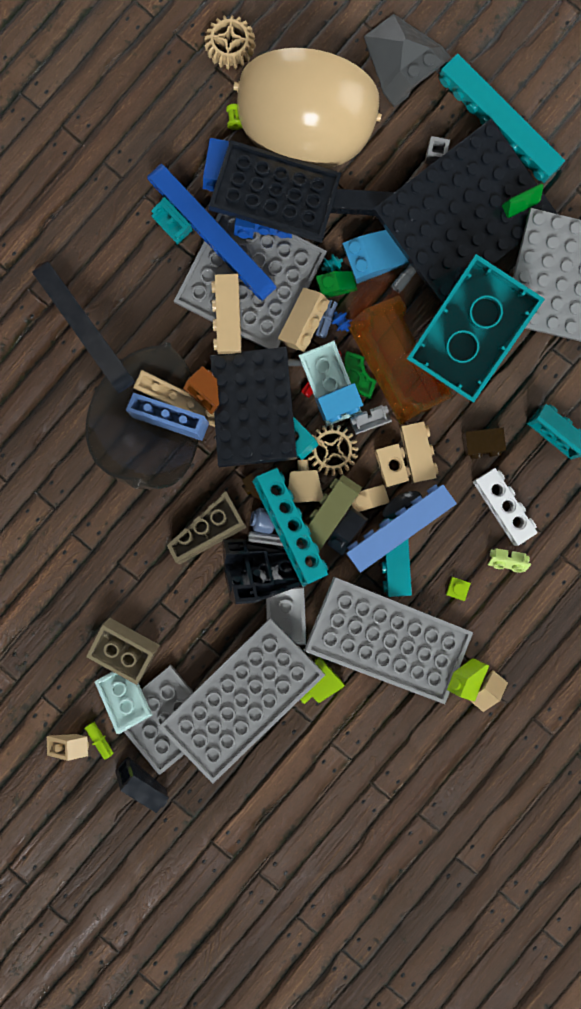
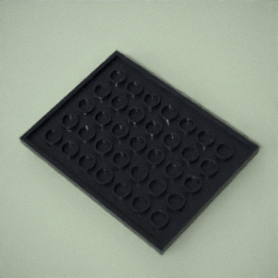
M492 118L372 210L440 305L445 302L476 254L493 265L521 243L530 208L557 214L542 192L541 200L538 204L510 218L506 216L502 207L503 203L537 186V183Z

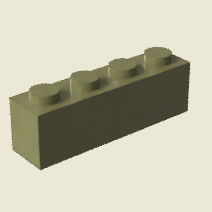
M344 475L339 480L335 478L329 487L332 489L329 495L325 493L319 502L322 505L319 510L315 508L309 517L312 519L309 525L307 523L304 524L310 529V537L317 544L319 551L362 489L361 486Z

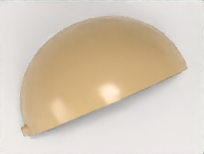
M284 48L266 52L250 61L242 71L240 81L234 83L233 90H236L238 93L237 111L241 125L257 148L324 168L341 165L355 157L367 144L376 121L380 122L382 114L378 113L379 92L369 75L354 63L340 56L320 50Z

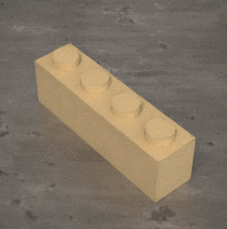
M238 274L215 275V281L211 282L212 293H215L216 300H212V310L216 312V319H213V331H217V338L213 339L214 350H217L218 354L241 353Z

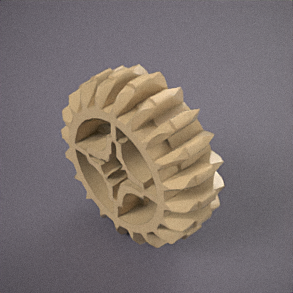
M224 15L222 21L217 18L216 24L211 23V29H207V36H205L204 40L208 57L212 58L213 63L219 62L220 68L226 65V68L229 70L230 66L236 69L237 64L243 67L244 61L249 62L250 56L254 54L256 45L254 42L255 34L252 33V28L248 26L246 20L241 22L240 16L235 20L233 15H231L230 19H227ZM232 37V43H230V46L228 47V42H230ZM217 47L226 51V53L220 51Z
M330 424V430L327 431L324 425L322 426L323 433L317 429L315 432L318 437L312 435L326 452L322 461L317 455L316 448L311 452L313 455L308 457L309 461L315 459L312 467H315L317 464L320 466L317 472L324 468V475H327L329 470H332V476H335V470H338V473L341 475L343 474L341 468H344L346 471L349 470L347 463L352 466L355 464L351 458L357 459L358 455L352 452L358 451V447H352V445L356 444L357 440L350 441L353 434L350 433L346 436L347 428L340 432V425L337 426L336 430H333V424ZM328 435L338 436L332 443L322 440L323 437ZM342 440L346 442L348 447L347 456L339 448ZM338 442L336 446V451H338L337 454L332 453V455H330L329 458H327L329 454V450H327V447L332 448ZM333 457L344 461L335 466L327 465L328 461Z

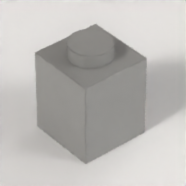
M431 136L424 164L431 165L446 154L450 140Z

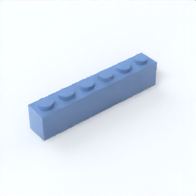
M435 484L427 490L428 494L425 497L418 496L411 501V507L408 509L405 507L401 508L395 513L396 517L391 521L389 518L379 524L380 529L375 532L372 529L363 536L365 538L360 543L355 541L347 547L349 551L346 554L360 573L457 504L444 485L438 487Z

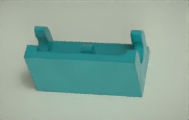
M165 197L152 209V218L177 245L193 231L191 224Z

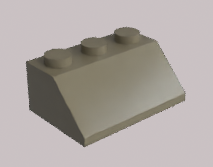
M109 618L101 626L86 657L138 685L160 645Z

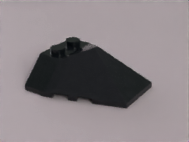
M247 539L223 540L225 578L229 598L234 604L256 603L301 586L283 546L277 545V548L265 546L266 544L249 543Z

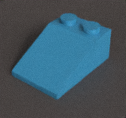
M386 230L362 235L343 243L345 254L357 284L410 263Z

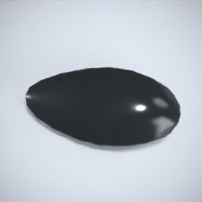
M408 491L397 495L384 508L383 517L394 519L397 511L403 507L406 509L411 507V501L418 496L422 497L421 493L418 491Z

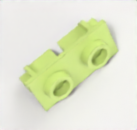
M498 548L490 550V557L492 558L488 565L496 569L506 568L521 573L525 572L531 565L529 563L530 557L526 556V553L512 551L510 558L508 557V550Z

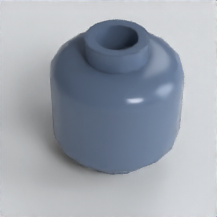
M259 507L256 511L252 512L250 526L253 527V530L259 533L271 534L275 528L266 509Z

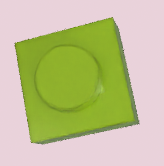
M451 577L445 595L465 601L471 583Z

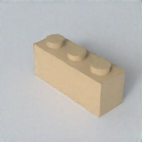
M303 287L278 339L287 347L305 352L330 301L322 293Z
M424 422L401 426L399 430L407 465L411 473V484L435 479L436 474H438V467L436 463H433L432 459L434 449L432 444L429 445L428 437H430L428 425L425 426Z

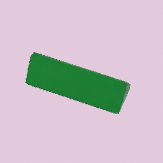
M539 184L503 203L502 207L506 216L510 218L538 204L541 200L543 184Z

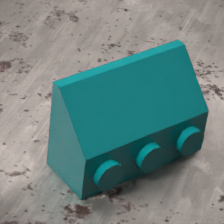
M550 404L542 405L527 424L569 459L581 457V429L572 425L573 422L569 418L558 414V410Z

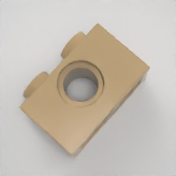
M395 444L375 451L385 488L409 481L408 477L411 476L408 465L405 466L403 461L406 458L403 447L400 448L399 444ZM391 460L398 463V469L395 471L389 468Z

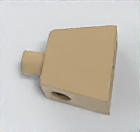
M297 460L298 471L290 472L288 490L292 492L294 497L293 502H320L323 498L317 470L309 471V460Z

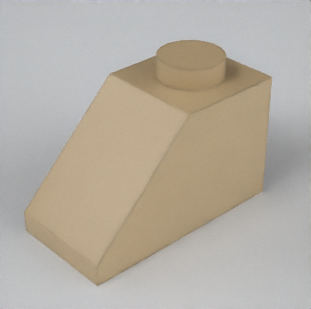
M385 485L360 491L351 508L361 512L389 503Z
M78 734L47 736L48 756L66 761L88 756L89 742L87 736Z

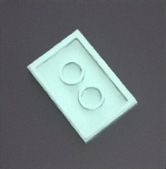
M110 672L94 681L116 734H120L152 716L139 683L136 685L114 672Z

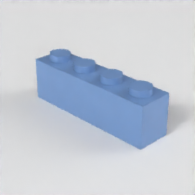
M136 393L132 394L126 411L132 418L201 441L209 426V422L203 415Z

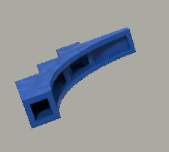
M210 138L203 175V189L214 191L229 141ZM238 218L235 221L234 236H239L243 239H253L254 232L261 235L269 234L280 238H292V234Z

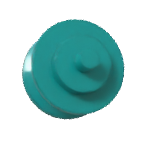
M331 254L330 260L324 258V267L321 270L327 273L334 270L341 271L340 267L343 259H339Z

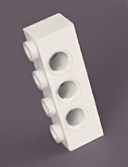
M496 468L491 469L472 482L512 544L519 546L537 534L535 530L537 526L531 518L528 519L526 516V509L521 502L518 503L514 496L516 494L514 490L505 484V477L500 470L497 471ZM493 485L499 487L500 492L498 495L492 493ZM504 501H508L510 504L508 511L502 508ZM515 517H518L520 519L521 523L519 527H515L513 525V519Z

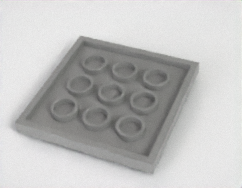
M172 665L141 689L152 712V716L124 731L159 775L184 755L159 726L194 693Z

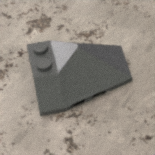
M395 14L364 36V41L370 58L373 61L382 92L393 107H396L408 98L411 89L436 71L440 74L441 69L452 59L443 46Z

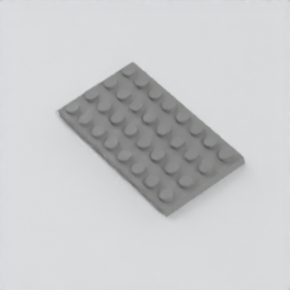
M333 577L304 651L445 704L450 693L447 688L453 672L460 668L473 632Z
M270 618L192 693L159 728L213 784L325 676V673Z

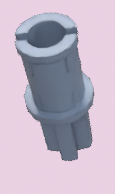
M329 300L328 308L324 312L315 334L319 338H326L330 324L334 321L333 315L338 303L334 301L331 304L333 300Z

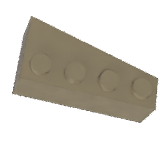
M225 491L215 503L213 502L202 515L198 516L190 526L176 536L167 547L175 562L182 564L247 527L229 494Z

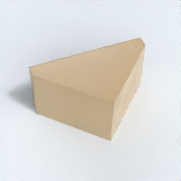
M492 670L482 682L475 702H471L481 711H486L501 700L508 682Z

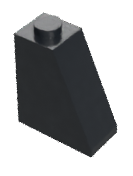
M127 756L115 770L120 791L157 813L166 805L169 799L166 788Z

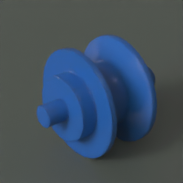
M336 311L334 313V321L331 324H337V332L340 330L341 332L344 330L346 332L350 331L348 327L351 325L352 319H346L347 312L338 314Z

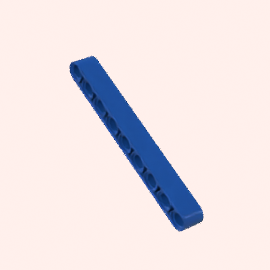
M160 164L147 176V179L154 188L177 209L199 236L235 274H238L244 284L261 301L277 288L273 281L163 164Z

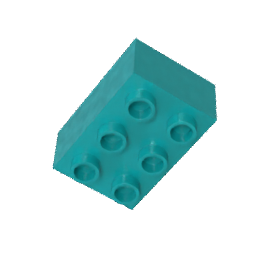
M476 254L407 359L474 403L545 298Z

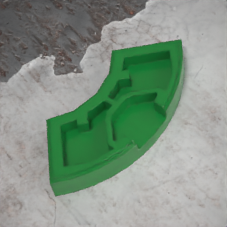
M346 351L344 367L351 384L355 383L360 395L371 399L377 380L371 378L366 372L364 356Z

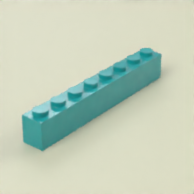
M458 53L441 69L438 78L445 88H449L453 92L454 97L458 101H462L466 105L467 110L480 119L482 125L492 118L523 165L533 172L537 180L545 183L561 168L565 160Z

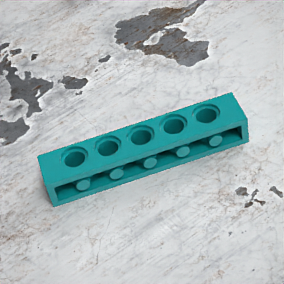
M275 468L257 476L252 482L302 587L327 576V565L318 554L319 548L310 537V529L303 523L302 513L293 502L294 497L285 485L284 475L279 472L278 468ZM272 487L278 490V495H274L271 492ZM284 505L287 513L281 512L279 506ZM288 522L294 524L295 531L289 529ZM297 540L303 542V549L297 546ZM305 558L311 559V567L306 565Z

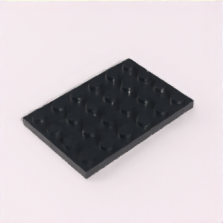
M230 140L210 200L209 210L322 243L341 172Z
M287 347L244 351L235 354L210 355L211 372L217 379L219 406L214 411L218 467L297 459Z

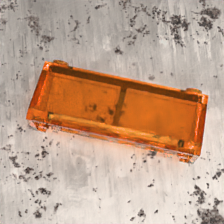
M400 295L364 309L350 322L351 325L348 328L400 425L444 403L454 395L449 386L443 382L437 383L434 376L407 359L417 343L403 319L406 313V305Z

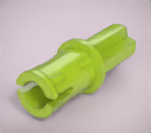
M95 721L84 728L93 741L92 745L96 746L103 759H108L114 754L105 739L106 736L102 735Z

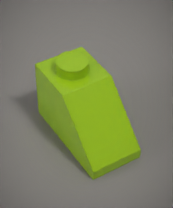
M472 658L453 672L447 690L461 698L475 702L489 665Z

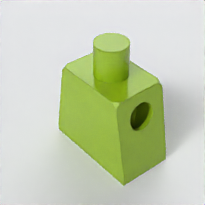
M318 657L314 663L325 673V676L300 699L304 704L312 697L320 703L345 686L344 682L321 657Z

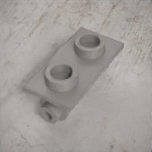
M380 405L370 409L371 415H368L366 411L353 415L350 418V423L355 433L359 434L392 422L388 414L387 405Z

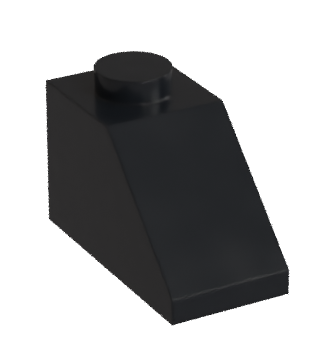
M352 508L334 530L327 545L343 556L348 551L347 547L357 541L368 519Z

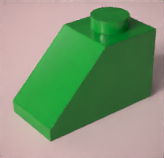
M333 271L316 276L318 292L322 293L327 299L357 291L352 271Z

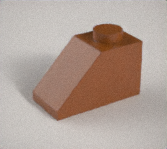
M202 366L187 380L183 389L212 415L219 406L217 379L211 371L206 370Z

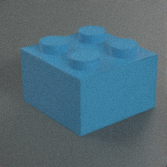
M355 383L315 398L323 420H328L331 423L341 419V415L344 413L351 415L360 411L359 407L363 406Z

